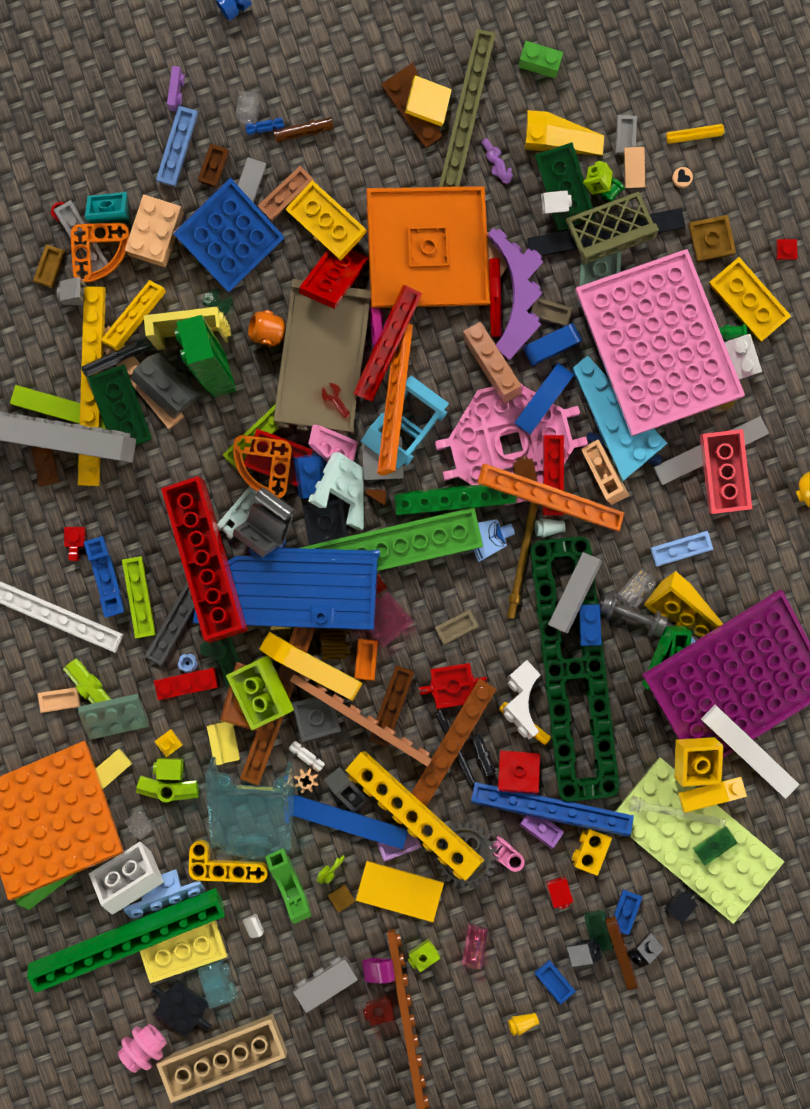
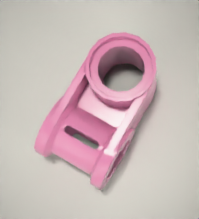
M497 836V841L493 845V848L499 849L497 853L494 852V855L499 857L496 861L501 862L511 871H520L524 866L523 856L503 838ZM514 856L521 859V863L517 867H513L509 863L510 859Z

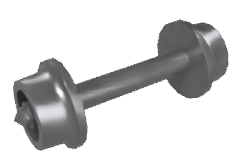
M605 595L603 600L598 602L600 605V615L604 616L605 620H609L613 612L650 626L648 636L656 635L661 637L664 632L668 618L661 615L660 611L655 613L653 619L615 605L617 595Z

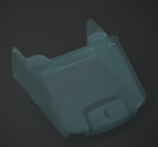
M211 757L205 777L211 847L215 849V846L224 849L226 854L253 859L265 858V856L284 848L286 853L290 852L292 847L295 796L292 762L288 761L285 775L276 778L273 787L234 784L233 778L230 775L217 772L216 757Z

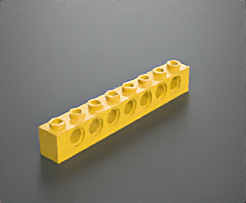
M366 751L360 752L345 770L349 773L348 777L354 783H360L364 787L363 791L368 796H374L378 800V805L385 811L389 810L393 814L392 817L399 824L403 823L408 828L407 831L410 835L423 841L422 845L428 851H434L438 855L437 859L443 865H449L453 869V874L460 880L464 879L466 881L484 862V859ZM367 770L371 771L373 774V778L371 781H368L365 778V772ZM381 784H385L388 788L386 795L380 792ZM396 797L400 798L403 802L401 808H397L394 804ZM411 811L416 812L418 816L416 822L411 821L409 818ZM425 825L432 827L433 833L431 836L424 832ZM440 839H445L447 841V849H442L440 847ZM455 853H460L463 856L462 863L455 861Z

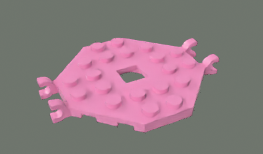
M521 384V395L504 404L493 386L477 390L450 437L435 441L437 451L451 447L456 467L454 470L443 472L444 481L458 477L470 485H478L477 482L482 464H488L513 473L512 463L516 462L515 458L527 456L528 459L533 458L537 480L543 484V435H564V464L574 448L588 445L586 437L572 440L567 418L579 416V407L563 409L558 405L552 404L537 427L529 435L514 423L536 392ZM518 432L523 451L504 455L499 437ZM517 497V503L526 501L524 499Z

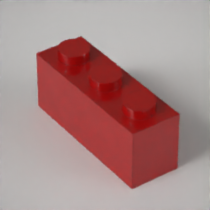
M216 668L154 680L158 700L220 687Z

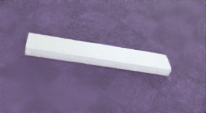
M716 705L701 718L785 799L800 785Z

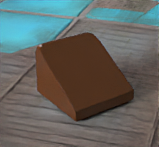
M366 490L367 496L386 507L385 490Z

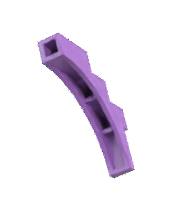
M493 228L488 233L487 238L495 245L503 257L511 276L513 289L512 310L509 322L502 337L496 344V347L508 362L541 325L538 322L540 320L538 316L533 312L529 314L527 310L542 294L539 291L541 289L540 286L534 281L529 282L528 279L540 267L543 261L541 260L542 256L535 250L531 251L528 248L522 254V249L514 242L511 244L506 239L507 236L503 231Z

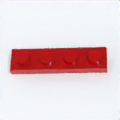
M543 435V484L564 491V435ZM542 506V515H564V513Z

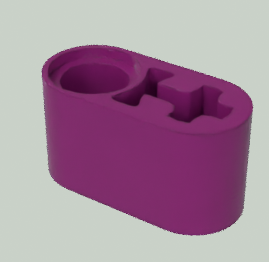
M369 958L362 960L365 982L389 983L395 981L392 959Z

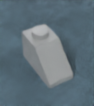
M80 277L60 281V287L57 288V298L60 299L63 305L83 306L84 287L88 286Z

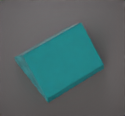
M127 192L87 196L86 221L89 224L130 223Z

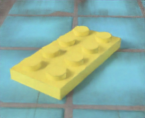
M216 920L140 951L150 983L228 956Z

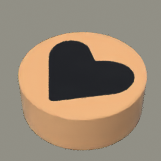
M686 167L676 169L672 176V181L678 188L688 187L693 179L691 170Z

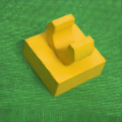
M172 729L155 740V743L165 757H168L183 746Z

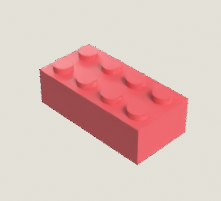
M743 429L700 434L709 514L752 509Z

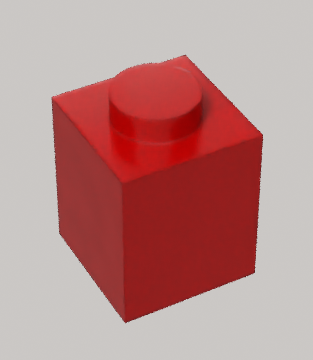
M563 876L547 881L546 885L553 907H558L559 910L570 907V903H573V898L566 877Z

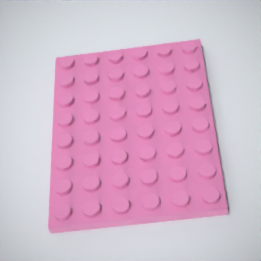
M688 249L575 289L631 437L745 396Z

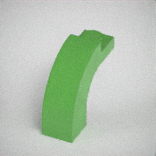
M284 848L265 856L269 871L284 898L291 922L296 924L311 917L309 902L304 888Z

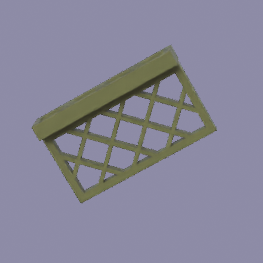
M639 192L566 218L568 228L581 254L580 259L583 265L656 238L659 231L656 223L653 224ZM636 199L639 205L638 210L626 207L627 203ZM617 207L622 209L620 216L616 217L609 214L610 208ZM624 211L635 215L632 223L621 219ZM597 213L604 216L601 224L591 221V216ZM637 216L644 218L648 225L641 227L634 224ZM606 217L617 221L614 229L603 225ZM579 220L586 223L583 231L574 228L572 222ZM619 223L630 227L626 233L616 231ZM588 224L599 228L596 236L585 232ZM601 229L612 234L610 239L603 240L598 238ZM583 236L594 240L591 246L583 248L581 243Z

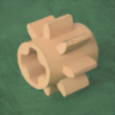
M311 768L305 773L303 769H300L301 776H294L298 780L295 787L300 786L302 788L301 793L305 789L313 792L311 786H318L319 784L314 781L318 774L312 775ZM306 775L309 776V780L312 781V783H308L307 786L303 785L304 781L301 780V778H305Z

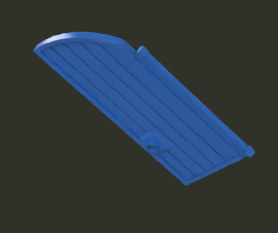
M249 547V554L251 556H235L228 561L247 626L374 630L377 568L380 550L276 548L262 557ZM195 610L193 623L199 624Z

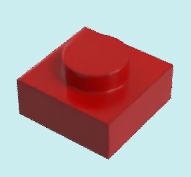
M797 239L776 240V260L798 259Z

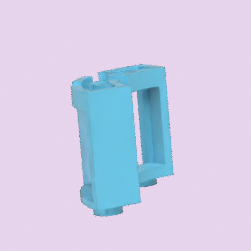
M413 376L406 380L404 399L410 392L436 412L423 430L402 416L401 429L412 436L415 441L406 451L398 446L397 469H400L403 464L407 466L414 457L412 453L420 445L437 420L440 422L447 414L445 409L449 405L447 401ZM384 413L380 414L361 440L362 443L378 455L380 453L382 433L379 431L383 428Z

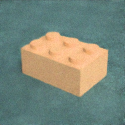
M143 194L125 248L128 256L166 268L176 239L173 232L180 226L184 215L182 207Z

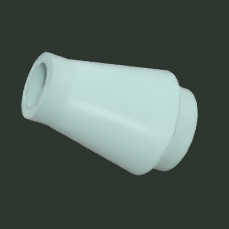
M540 518V520L535 521L536 536H541V538L565 532L564 520Z

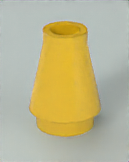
M535 1012L512 1016V1019L508 1020V1026L513 1036H520L539 1024Z

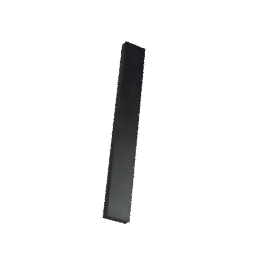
M682 208L649 214L653 224L656 223L659 229L657 234L685 229L686 227ZM637 216L634 224L641 227L648 225L646 220ZM632 217V218H627V219H624V220L629 221V222L632 223L634 217ZM617 221L606 222L603 225L614 229ZM619 223L616 231L626 233L630 227ZM592 225L587 226L585 232L596 236L599 228ZM584 227L576 229L583 231ZM601 229L598 238L607 240L610 239L612 234ZM570 230L527 238L528 248L531 251H537L541 256L578 249ZM584 236L581 239L583 247L591 246L594 241Z

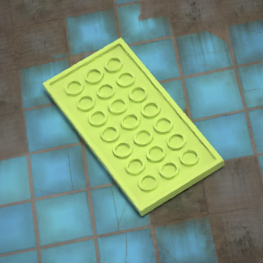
M659 757L615 812L634 815L630 837L734 924L782 866L784 861L718 805L683 813L678 793L695 789L696 787H682L674 778L675 769Z

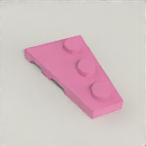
M313 425L308 444L328 463L331 455L335 452H340L354 461L358 441L320 425Z

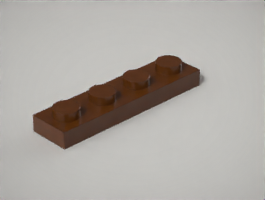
M395 666L376 719L379 721L377 725L383 729L387 726L394 730L415 673L414 671ZM373 732L371 733L369 741L388 748L389 742Z

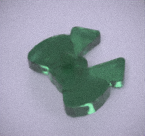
M212 289L211 292L204 296L203 306L218 307L220 313L223 312L224 316L227 315L230 306L233 305L232 297L229 296L222 302L218 298L220 289Z

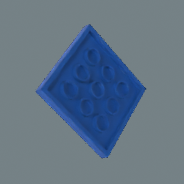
M229 178L173 232L175 237L227 292H230L285 238L232 178Z

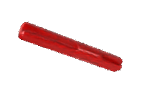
M490 258L491 337H500L502 335L500 259Z

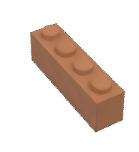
M479 322L464 330V342L503 403L505 404L521 395L520 382L482 323Z

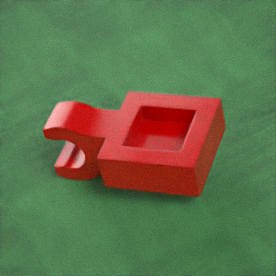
M64 527V547H70L68 559L71 561H79V547L85 548V527Z

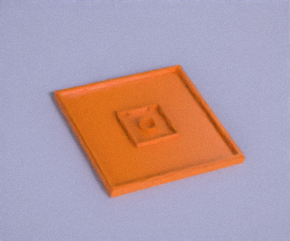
M485 186L366 189L371 308H393L403 284L422 293L416 307L490 305Z

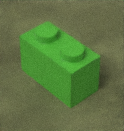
M525 41L519 61V68L556 79L563 52Z

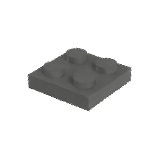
M317 697L292 703L302 742L341 731L336 709Z

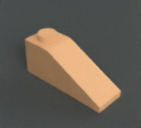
M599 439L582 448L581 450L606 500L613 505L628 497L629 494Z

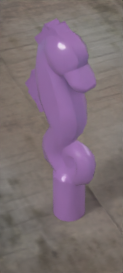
M488 138L484 139L481 144L487 151L486 157L495 165L492 169V175L498 176L502 183H510L513 178L512 168H508L506 172L505 164L499 158L501 150L493 147Z

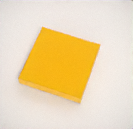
M415 76L412 81L405 113L442 126L452 89Z

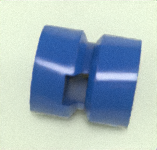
M215 0L217 6L229 21L239 15V10L244 11L252 5L251 0Z

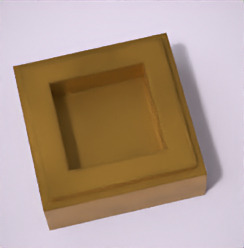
M345 884L328 894L338 913L356 901Z

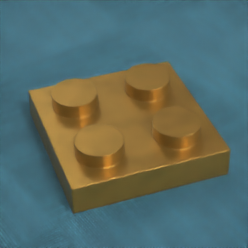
M728 215L689 222L688 227L696 263L736 254Z

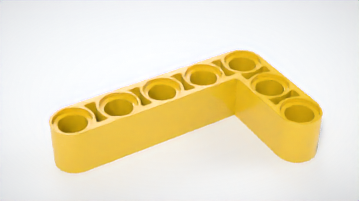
M268 632L259 650L279 663L352 701L363 684L294 647L271 632Z

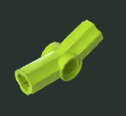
M140 776L136 787V793L160 799L162 802L199 798L197 780L166 783ZM165 787H169L172 790L170 798L163 795Z

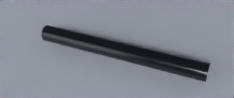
M439 710L435 712V715L446 735L450 726L443 711ZM460 750L456 759L468 784L472 785L476 780Z

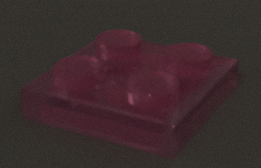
M387 592L376 602L374 630L369 631L385 648L414 621L391 594Z

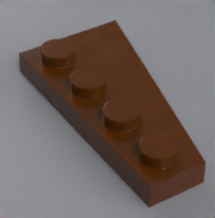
M412 62L383 82L381 87L424 148L427 149L442 139V135L438 125L405 113L413 78L415 76L419 77L414 62Z

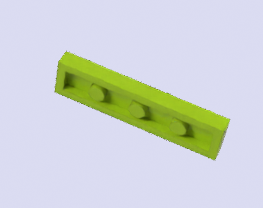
M143 557L123 559L122 564L135 638L156 635Z

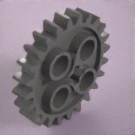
M470 821L466 825L464 822H459L458 826L452 824V831L461 839L465 837V842L484 859V862L466 881L457 878L449 865L445 866L441 863L437 866V869L443 868L444 871L441 873V876L448 875L447 882L454 880V886L459 885L460 882L461 888H465L467 883L469 888H473L475 884L477 886L482 885V881L486 882L489 880L487 875L491 876L494 874L491 868H497L493 861L499 859V857L494 855V852L499 851V849L492 846L496 843V840L490 841L489 838L492 834L485 835L486 828L484 827L479 830L478 823L474 824L473 827ZM472 838L476 839L477 848L472 847ZM441 839L442 841H439L440 847L447 849V841ZM455 853V861L462 863L463 856L460 853Z

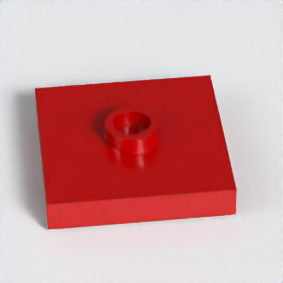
M500 750L498 791L538 794L540 753Z

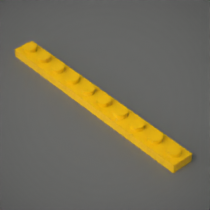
M84 287L82 366L104 356V343L101 339L104 336L105 287ZM81 367L80 425L101 428L102 418ZM79 454L78 485L99 486L100 457Z

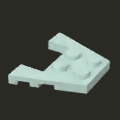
M335 452L331 455L323 471L324 476L322 480L318 481L315 486L316 492L310 495L308 501L319 508H326L329 492L350 504L346 524L355 530H363V467L340 452Z

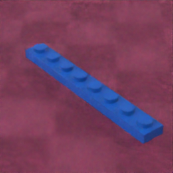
M475 782L471 804L617 835L631 836L634 815L534 794L498 791L496 786Z

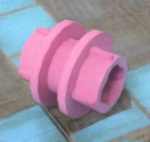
M148 1024L143 1029L136 1026L132 1030L133 1039L126 1036L121 1040L123 1048L118 1052V1056L122 1063L134 1073L141 1068L148 1071L153 1067L151 1058L160 1060L163 1057L161 1049L167 1044L166 1040L159 1030L151 1024Z

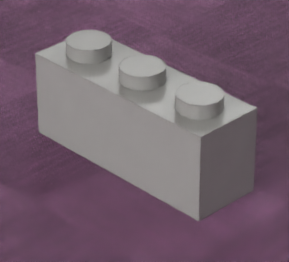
M346 956L334 958L330 961V966L325 969L323 967L317 969L312 973L313 977L308 980L303 978L295 984L296 988H294L293 993L306 1013L358 980V975Z

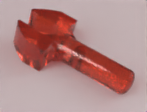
M329 383L334 391V396L328 395L326 390L322 388L323 400L325 402L332 401L344 418L348 417L350 412L339 398V392L342 390L337 384Z

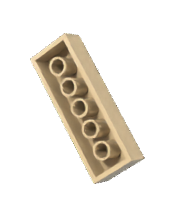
M270 1014L164 1056L158 1060L156 1065L169 1100L172 1103L286 1058L287 1049L274 1015Z

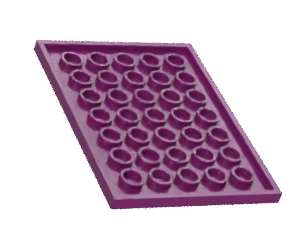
M779 589L648 670L642 676L677 738L715 737L723 745L724 758L734 752V750L701 718L716 705L753 740L810 704V641L784 592Z

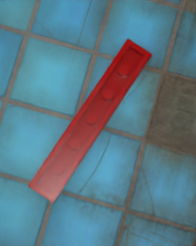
M403 284L353 392L354 395L370 402L373 401L421 298V292Z

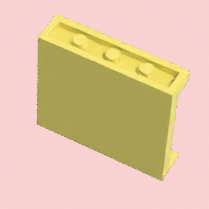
M218 307L143 315L146 337L157 350H166L165 337L176 336L174 329L178 328L177 321L201 314L212 332H220L225 343L228 342V336H231V329L223 312L220 313Z

